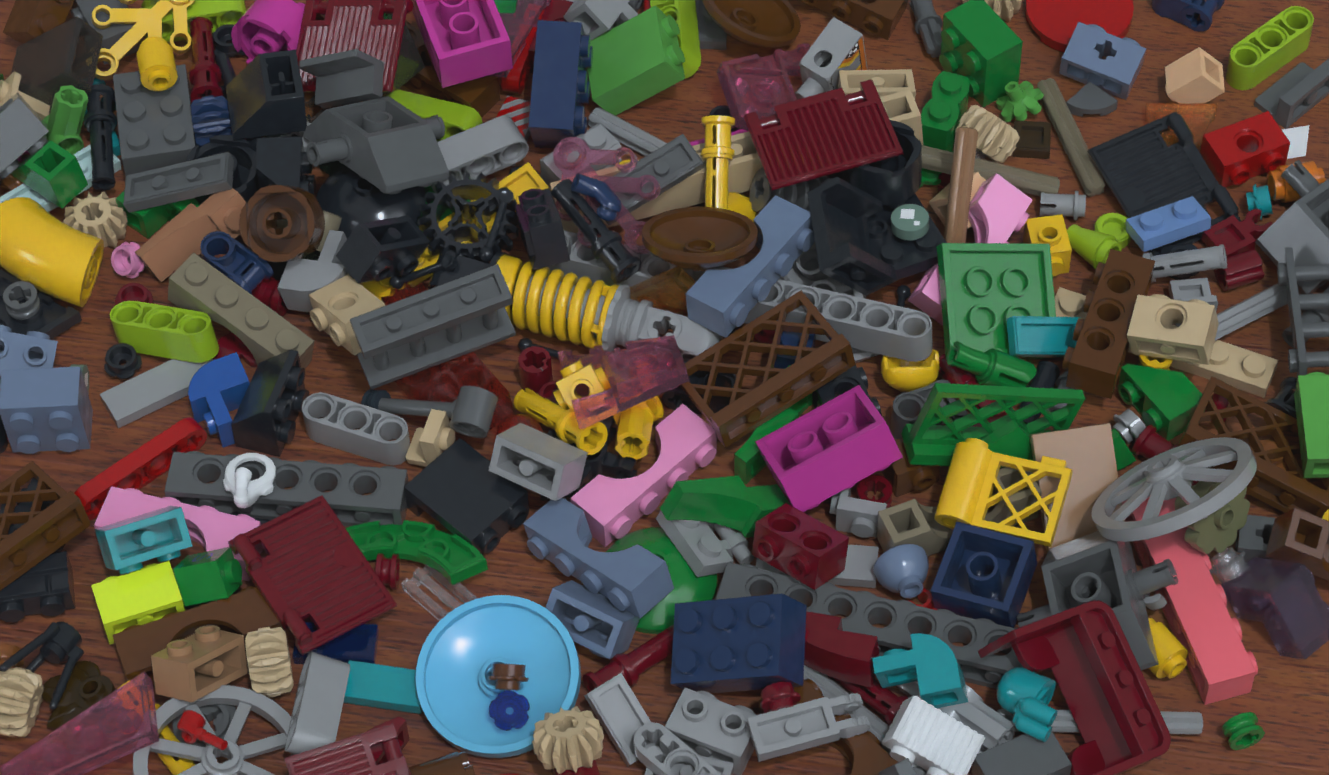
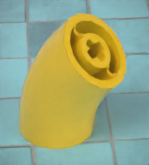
M16 197L0 204V266L21 281L33 284L41 292L83 307L92 293L100 270L104 241L66 225L31 198Z

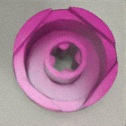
M293 0L254 1L233 26L231 32L232 42L237 52L242 49L249 57L246 61L247 64L258 54L297 49L305 4L301 2L296 3Z

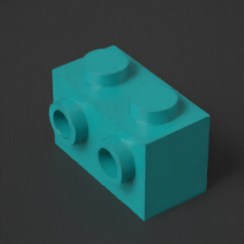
M168 506L95 529L105 567L119 570L120 574L143 568L142 562L156 557L158 562L181 556L180 550L193 546L182 507Z

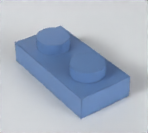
M1193 196L1126 219V232L1143 252L1211 229L1210 215Z

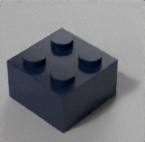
M956 522L931 588L934 608L946 609L956 615L972 619L985 618L993 621L995 624L1014 628L1017 622V614L1021 611L1038 564L1034 541Z

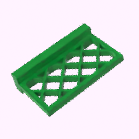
M935 383L915 424H906L901 433L909 464L950 466L957 443L965 442L967 438L982 440L1013 419L1030 434L1050 432L1051 430H1045L1050 426L1054 427L1052 431L1069 429L1085 401L1083 390ZM942 398H959V400L942 408L939 405ZM985 400H996L980 409L975 406ZM1023 401L1033 402L1016 411L1012 408ZM1059 403H1067L1066 406L1054 412H1050L1048 409ZM966 409L971 412L955 421L950 418ZM1002 411L1007 413V415L991 423L987 420V418ZM1040 412L1044 415L1028 424H1025L1023 421ZM941 421H943V422L946 424V425H935V424H937V423H939V422H941ZM980 423L982 427H975L973 425Z

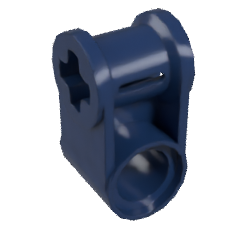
M1152 0L1151 5L1154 12L1159 16L1186 25L1194 31L1204 32L1210 28L1214 12L1221 9L1225 0Z
M215 231L209 233L201 241L202 259L251 295L252 291L264 279L268 280L274 274L272 267L266 260L257 256V254L225 232ZM218 254H225L223 257H214Z

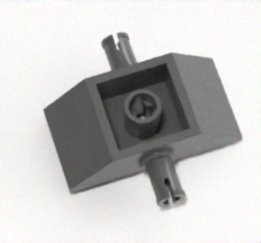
M389 96L326 109L304 131V137L311 141L306 149L311 165L314 164V167L321 164L339 161V163L344 164L361 178L366 179L386 194H398L403 189L416 186L428 187L433 182L445 180L449 177V170L436 140L443 138L445 134V125L442 118L438 117V115H433L422 119Z
M1297 160L1294 165L1291 164L1286 168L1281 177L1302 198L1286 210L1255 243L1276 266L1278 263H1284L1285 247L1293 248L1295 266L1329 264V179L1319 184L1302 165V162ZM1329 280L1298 281V290L1301 294H1312L1329 282Z
M1098 531L1050 548L1041 566L1049 604L1017 614V620L1023 621L1018 623L1019 627L1084 603L1099 600L1109 605L1114 611L1140 669L1144 670L1158 665L1144 599L1145 594L1178 584V578L1175 576L1177 573L1170 559L1137 571L1130 541H1112L1104 538Z

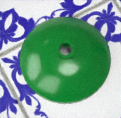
M650 527L633 531L617 540L606 551L617 552L638 544L666 561L674 589L639 620L635 631L659 634L674 624L676 603L714 600L717 590V574L697 577L662 527Z

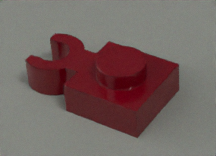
M1253 209L1247 213L1245 220L1242 222L1232 215L1211 226V229L1203 231L1202 241L1207 247L1224 244L1226 256L1229 257L1255 249L1256 240L1273 223L1268 222L1262 226L1256 225L1255 223L1260 221L1262 211L1260 209Z

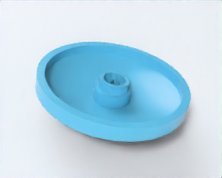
M486 596L466 602L455 608L432 629L418 657L415 677L416 690L426 718L434 730L449 744L461 751L479 757H512L533 750L532 741L534 740L535 723L544 720L545 713L555 714L559 712L560 707L563 710L574 708L580 690L581 666L578 652L568 630L548 609L531 600L517 596ZM492 664L526 665L525 677L529 678V680L520 683V690L495 689L496 681L488 680V676H492Z

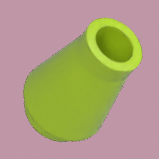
M1076 224L1071 225L1067 230L1071 248L1095 269L1099 262L1106 263L1110 249L1122 251L1121 244L1116 241V237L1113 235L1082 228Z

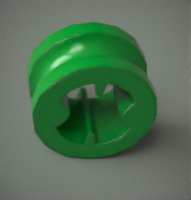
M1244 712L1224 723L1222 731L1225 736L1230 737L1228 744L1231 749L1242 750L1249 748L1264 737L1265 732L1261 726L1257 725L1258 718L1255 713Z

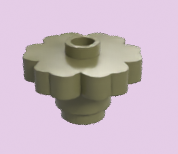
M1199 481L1196 485L1191 486V488L1201 498L1215 489L1221 482ZM1247 486L1225 506L1210 514L1207 518L1187 526L1185 541L1193 549L1206 554L1212 550L1222 553L1227 547L1234 544L1237 538V530L1243 528L1247 522V514L1250 508V502L1244 499ZM1179 496L1176 497L1175 510L1187 505Z

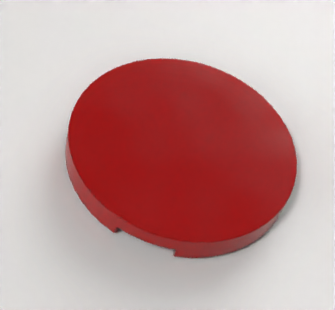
M1026 0L1025 17L1032 29L1041 37V42L1055 50L1065 52L1078 22L1086 25H1098L1107 33L1124 38L1132 24L1134 5L1133 0Z

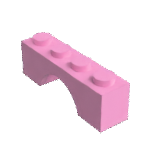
M997 173L981 184L970 202L968 219L973 227L975 243H1009L1007 240L1012 232H1018L1029 217V214L1025 211L1032 202V199ZM938 264L925 272L908 301L943 326Z
M684 404L680 405L655 426L656 449L659 457L650 469L638 476L626 479H615L598 474L570 498L572 504L584 511L592 537L604 547L608 546L615 539L624 537L630 531L633 523L644 514H651L658 507L660 501L670 493L676 481L688 480V477L699 467L707 466L714 459L717 453L715 430Z
M111 486L94 527L97 529L168 506L182 507L191 540L200 544L207 552L229 547L228 541L234 539L239 534H244L260 526L261 522L245 514L231 515L219 512L215 508L206 505L197 507L181 503L172 497L159 498L144 494L134 488L121 489ZM260 543L254 545L258 553L261 554L262 545ZM233 553L234 559H237L241 565L242 580L249 582L250 577L245 571V561L239 553L236 555Z

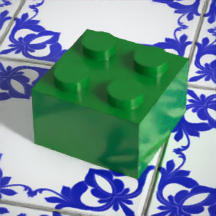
M969 0L943 15L940 64L944 71L969 77V97H973L982 107H985L996 101L999 97L1006 95L1005 86L1009 82L1016 81L1019 84L1023 41L984 0Z

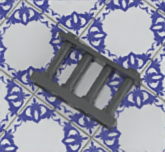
M1285 247L1284 263L1277 264L1278 285L1286 286L1293 349H1288L1289 372H1297L1298 378V375L1307 374V368L1329 367V351L1306 352L1304 340L1307 338L1329 337V322L1302 323L1301 310L1329 308V293L1298 294L1297 286L1298 281L1329 280V264L1295 266L1293 248Z
M496 264L351 318L350 324L362 351L357 354L370 389L372 390L515 336L516 332L505 309L506 306L513 304V299L499 265Z

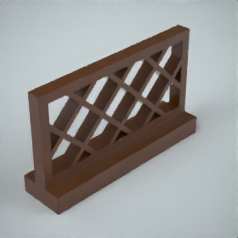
M800 290L672 371V375L713 427L717 438L726 448L856 364L850 342L842 333L838 335L813 303ZM799 306H802L807 312L805 323L785 322L787 314ZM761 330L775 331L772 344L753 342L755 334ZM783 331L802 333L799 346L780 345ZM809 334L826 335L830 340L819 348L806 347ZM730 350L743 351L739 365L721 363L722 355ZM750 352L768 353L767 366H748ZM777 354L796 356L795 363L786 369L774 368ZM696 371L710 372L707 385L691 384L687 377ZM718 372L737 374L734 388L715 386ZM744 375L764 377L762 384L753 390L741 389ZM712 396L731 397L729 405L715 414L709 408Z
M1211 376L1177 447L1210 438L1248 439L1254 451L1253 455L1257 462V469L1254 477L1247 485V494L1284 513L1297 508L1322 518L1329 509V477L1321 478L1326 490L1307 482L1306 478H1303V470L1294 456L1301 453L1300 444L1289 446L1282 433L1291 431L1298 435L1297 419ZM1214 392L1228 399L1231 407L1218 410L1211 397L1212 393ZM1256 413L1263 417L1266 426L1253 428L1247 414ZM1236 416L1243 430L1229 432L1223 418ZM1212 421L1218 435L1197 426L1198 423ZM1272 434L1278 448L1265 451L1258 437ZM1283 457L1290 471L1287 472L1272 464L1270 459ZM1238 460L1208 468L1234 470Z
M33 461L0 484V504L6 503L4 513L0 514V591L92 525L80 498L72 491L67 493ZM33 477L38 480L36 490L19 491L20 487ZM57 500L45 510L40 511L43 501ZM33 502L30 512L14 513L16 503ZM25 523L13 533L8 534L10 524Z

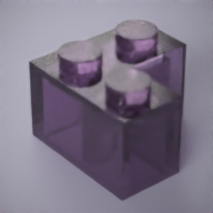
M1254 557L1221 584L1237 617L1263 622L1280 656L1305 660L1329 640V606L1322 600L1315 586V578L1304 564Z

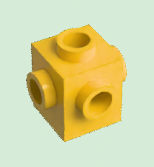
M579 360L560 370L562 378L556 381L558 390L553 392L559 406L566 410L577 409L583 412L587 419L613 406V402L606 391L612 388V385L602 367L595 369L591 362L583 366ZM578 384H586L589 387L590 393L585 396L579 395L576 391V386Z

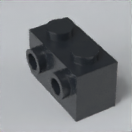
M405 215L357 224L336 257L357 283L373 280L381 281L388 277L406 276L413 272L419 264L418 259L428 247L430 241L410 216Z

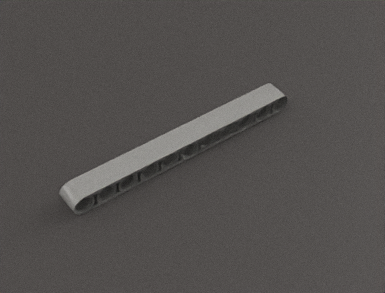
M564 231L570 261L548 266L550 270L561 269L564 275L573 272L578 276V279L582 276H588L592 281V285L596 280H603L605 285L608 286L616 284L611 279L612 273L601 259L593 257L592 245L582 234ZM623 244L632 257H638L642 263L635 274L617 284L628 285L631 290V296L636 295L642 300L687 310L685 293L706 270L695 271L681 268L657 258L648 249ZM613 254L615 259L619 262V258L615 254ZM722 266V267H718V268H714V269H715V270H729V269H732V268H728V267ZM778 279L771 287L766 299L761 302L759 301L750 310L744 322L746 324L750 323L802 290L838 335L842 333L850 342L851 348L913 362L928 358L933 349L932 322L930 317L924 312ZM799 306L787 314L785 322L805 323L807 312L802 306ZM815 334L816 340L830 341L826 335Z

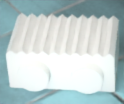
M913 695L900 705V709L893 719V723L890 725L882 745L891 749L889 754L893 759L900 762L909 758L911 765L915 763L927 771L925 775H967L985 737L972 730L969 726L950 717L947 713H943L940 709L921 700L918 696Z

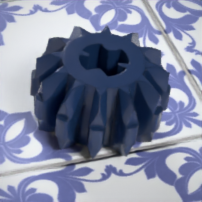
M213 95L204 96L202 99L193 100L191 115L196 145L199 144V148L210 143L209 138L233 135L228 102L223 96L213 97Z

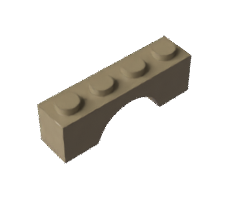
M194 252L169 277L168 300L178 308L207 313L212 321L229 329L247 346L257 366L260 362L288 350L298 351L301 368L305 369L311 363L314 340Z
M1009 467L1000 469L997 476V481L1003 490L1023 479L1017 469ZM1025 471L1028 476L1032 474L1031 472ZM1034 482L1033 485L1041 496L1042 491L1037 482ZM1028 486L1008 497L1016 512L1037 502ZM995 487L992 496L998 493ZM916 499L878 511L877 539L884 552L897 545L915 544L921 546L926 551L927 556L946 550L953 529L947 528L935 521L934 516L937 506H924L919 504ZM1002 500L988 508L985 520L1000 523L1012 516ZM1039 510L1022 519L1023 523L1038 518Z

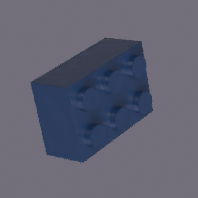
M537 21L528 125L536 148L558 149L587 131V117H584L583 103H589L590 81H587V71L585 70L586 68H592L593 46H590V35H585L582 22Z
M783 593L676 603L670 684L681 689L686 687L696 692L706 691L709 693L761 690L777 682H790L793 684V687L803 686L807 605Z

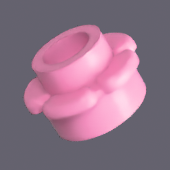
M124 242L113 250L111 263L117 274L128 278H136L139 276V272L144 270L145 264L135 253L141 247L138 243L130 242L129 244Z

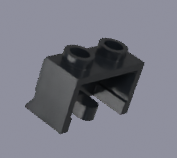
M530 189L518 196L519 204L514 206L521 238L532 269L536 270L570 261L562 221L550 189Z

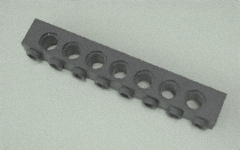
M727 562L716 600L783 593L807 605V612L832 616L837 614L845 615L847 617L842 619L843 631L877 636L879 656H883L886 651L891 649L912 650L910 634H929L941 639L951 648L962 669L965 682L997 689L1001 677L1008 670L1015 667L1024 668L1018 661L1012 647L1001 651L1007 654L1004 656L991 654L980 658L978 650L1017 628L998 625L985 618L972 619L959 616L946 609L933 610L916 606L907 600L895 601L877 597L868 591L856 592L838 588L829 582L814 590L785 573L778 574L760 570L751 564L744 563L739 565ZM879 623L884 624L887 627L877 628L872 625ZM962 642L966 644V646L959 647L953 645L952 643Z

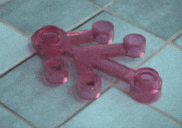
M568 137L561 140L554 149L553 159L557 168L562 171L561 181L570 179L573 182L574 177L579 173L607 183L614 193L639 194L645 200H653L660 194L661 186L652 175H644L640 178L599 176L590 166L615 165L621 172H631L637 166L638 160L630 148L622 147L617 150L590 149L584 140L578 137ZM573 151L579 152V157L575 162L567 161L569 153ZM625 154L631 155L629 164H619L621 156ZM647 182H653L654 189L650 193H643V185ZM586 196L585 200L597 214V208L600 206V203L594 198ZM556 201L555 205L560 218L564 221H572L568 214L561 213L562 206ZM621 203V212L617 213L615 220L625 230L624 240L626 245L636 254L649 253L650 251L644 245L639 246L636 244V239L642 234V228L646 222L636 221ZM574 205V207L579 212V207L577 205ZM583 215L585 221L588 224H591L590 221L586 218V216ZM579 229L577 234L579 242L585 248L591 249V243L584 241V234Z

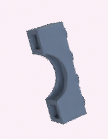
M775 195L753 219L758 229L756 246L760 249V252L749 263L738 268L729 270L707 269L685 293L688 319L725 338L736 326H741L745 322L750 310L759 301L761 302L766 299L776 281L781 276L784 277L789 273L794 261L802 252H807L812 247L815 238L809 211Z
M564 498L557 501L551 499L523 523L529 539L527 546L538 559L543 560L545 558L555 564L562 574L567 577L572 575L582 581L583 585L594 594L599 592L607 597L620 611L627 610L641 619L674 589L666 561L638 544L617 552H599L588 548L593 537L585 513L582 509Z

